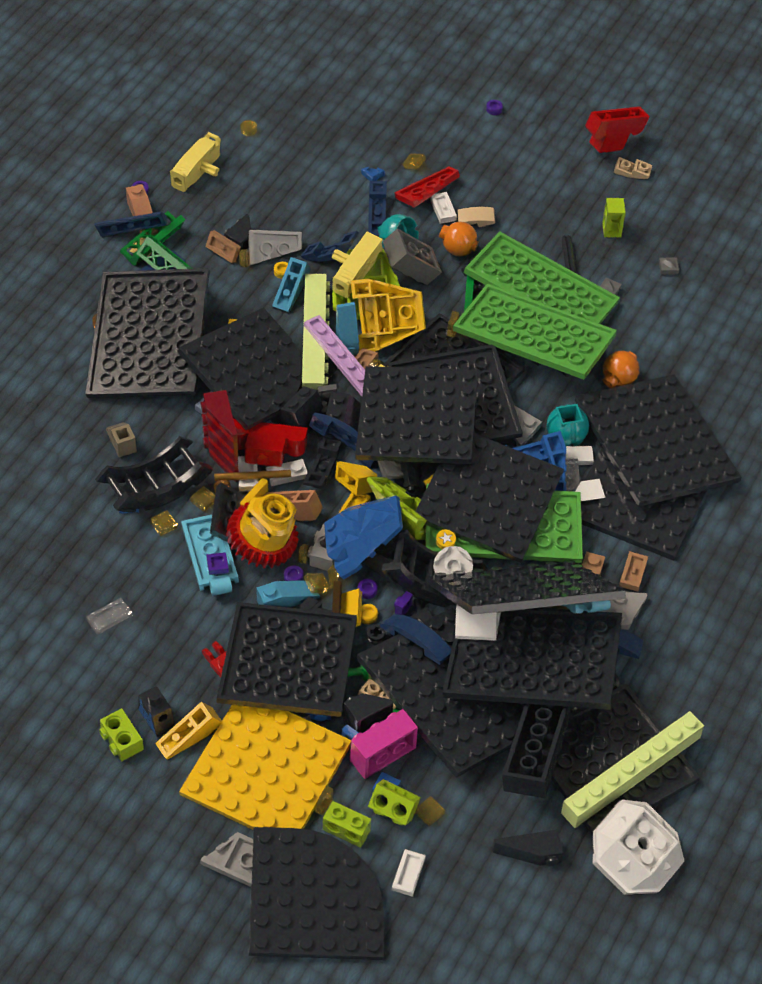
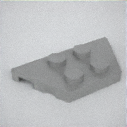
M626 592L625 599L610 600L611 608L601 612L622 613L621 629L628 630L633 623V619L638 615L641 606L645 603L647 593Z
M237 832L227 842L217 846L215 851L208 856H203L200 864L251 887L253 839Z

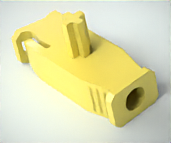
M208 132L204 138L199 139L183 155L176 166L170 171L173 188L185 192L205 172L215 177L218 175L219 168L212 164L220 156L221 139L219 136Z
M366 232L350 255L338 249L334 250L332 258L343 263L337 274L333 277V291L345 298L350 296L352 293L351 280L363 279L374 265L377 255L383 250L382 238Z

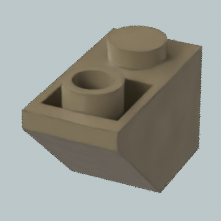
M123 422L106 428L118 457L137 452L135 436L129 424Z

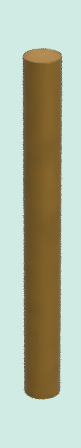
M291 470L214 474L215 481L287 478L291 477Z

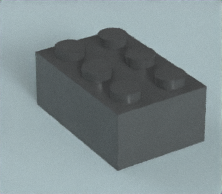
M397 228L382 241L385 247L384 251L390 260L389 264L394 270H399L404 275L410 276L417 282L428 285L442 273L432 247Z

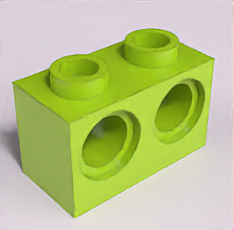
M606 198L602 221L604 237H621L625 219L624 198Z
M122 708L100 719V735L103 740L107 739L109 741V748L114 756L118 755L121 762L144 750L141 736Z
M383 779L376 784L368 807L373 809V812L378 815H386L392 818V821L396 824L407 825L412 821L421 797ZM381 795L387 798L388 803H384L381 800ZM400 804L406 807L407 813L401 811Z
M332 801L323 817V830L361 848L371 831V818Z

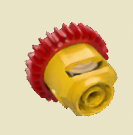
M268 494L263 497H253L250 503L246 502L244 506L240 505L230 517L226 529V536L229 537L228 543L232 544L231 550L236 549L235 555H242L241 560H249L248 565L251 562L255 563L256 567L262 564L263 569L267 564L270 568H273L274 565L279 566L281 563H285L292 556L299 540L297 538L299 532L295 531L297 526L294 525L296 520L294 516L297 510L294 504L283 495Z

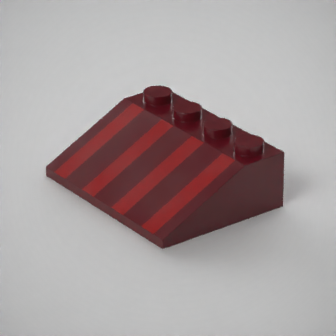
M227 391L203 393L204 401L201 402V410L204 414H201L202 423L205 425L202 426L204 448H208L210 457L226 473L239 472L237 432Z

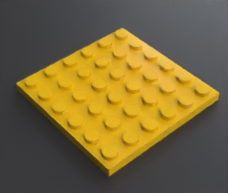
M231 705L181 787L179 794L252 830L254 827L304 829L349 750L351 740L289 711Z

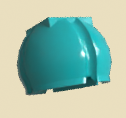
M404 214L392 215L378 227L379 237L382 238V241L397 228L416 239L419 238V231L415 230L417 223L413 218Z
M567 404L566 406L556 407L550 413L546 428L548 434L561 431L566 446L571 444L578 446L588 434L589 421L584 411L578 407V404ZM562 419H570L573 421L563 423Z

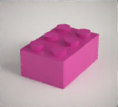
M403 709L399 712L391 713L384 721L373 724L369 730L364 733H358L351 740V763L364 779L368 778L416 748L417 725Z

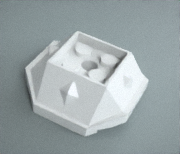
M619 801L593 831V864L624 895L659 892L684 862L678 833L647 802ZM638 841L642 843L643 849L639 847Z

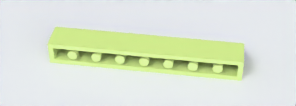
M305 274L304 322L320 315L329 326V321H326V319H329V308H326V305H329L330 295L326 294V292H330V281H326V274ZM305 327L303 332L302 387L305 386L318 390V386L328 385V377H324V375L328 374V363H325V360H328L329 356Z
M689 711L564 800L561 814L574 828H577L700 739L704 725Z

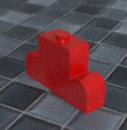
M641 107L593 111L585 125L586 129L592 134L589 143L599 153L620 151L624 148L630 133L638 135L643 131L650 116Z
M233 419L237 432L238 450L245 449V463L281 467L285 453L293 457L302 456L305 453L308 428L262 422L245 430L236 419Z

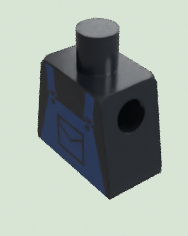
M157 686L138 696V709L156 737L167 733L175 726L172 709Z

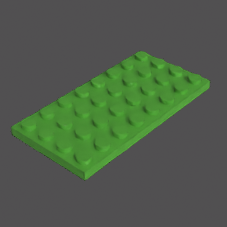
M500 231L464 270L466 275L484 285L488 283L598 324L602 323L620 299V297Z
M488 283L453 325V331L489 345L492 344L497 348L583 380L611 344L617 333L615 329Z
M554 492L523 560L575 561V563H582L581 492ZM426 525L425 547L439 553L443 550L436 544V536L440 530ZM456 537L454 546L463 548L471 557L509 559Z

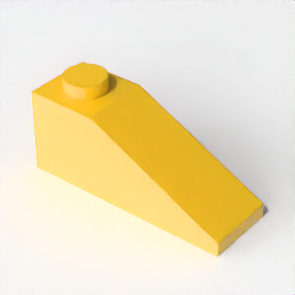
M201 702L155 744L168 760L208 737L219 727L222 720L213 707Z

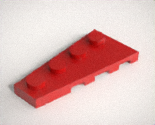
M450 166L395 192V198L415 208L459 178V170Z

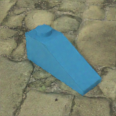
M290 258L272 307L290 312L305 285V274H309L311 270L307 262Z
M355 303L336 305V335L352 355H357L359 353V337Z
M312 580L275 581L257 587V602L261 605L291 608L302 604L308 597L320 598Z

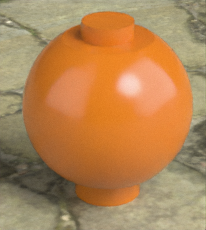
M454 222L450 226L444 225L439 234V238L443 239L445 249L454 256H466L472 250L475 251L479 244L475 229L466 222Z
M615 351L611 353L603 364V374L605 376L602 379L603 383L609 388H614L616 385L632 384L639 374L637 356L631 351Z

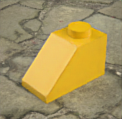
M341 461L337 462L335 479L356 496L373 492L367 478L377 477L375 472L367 466Z

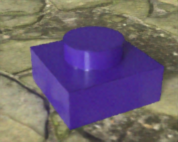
M226 552L206 554L209 575L229 573Z
M406 591L402 597L399 596L394 603L395 614L405 615L412 606L413 594Z

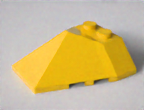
M372 279L351 280L352 298H358L362 330V334H358L359 352L362 348L374 352L426 329L422 292Z

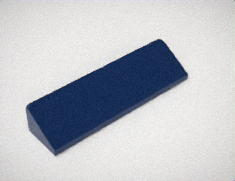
M162 212L97 222L95 227L100 236L166 226L167 216Z

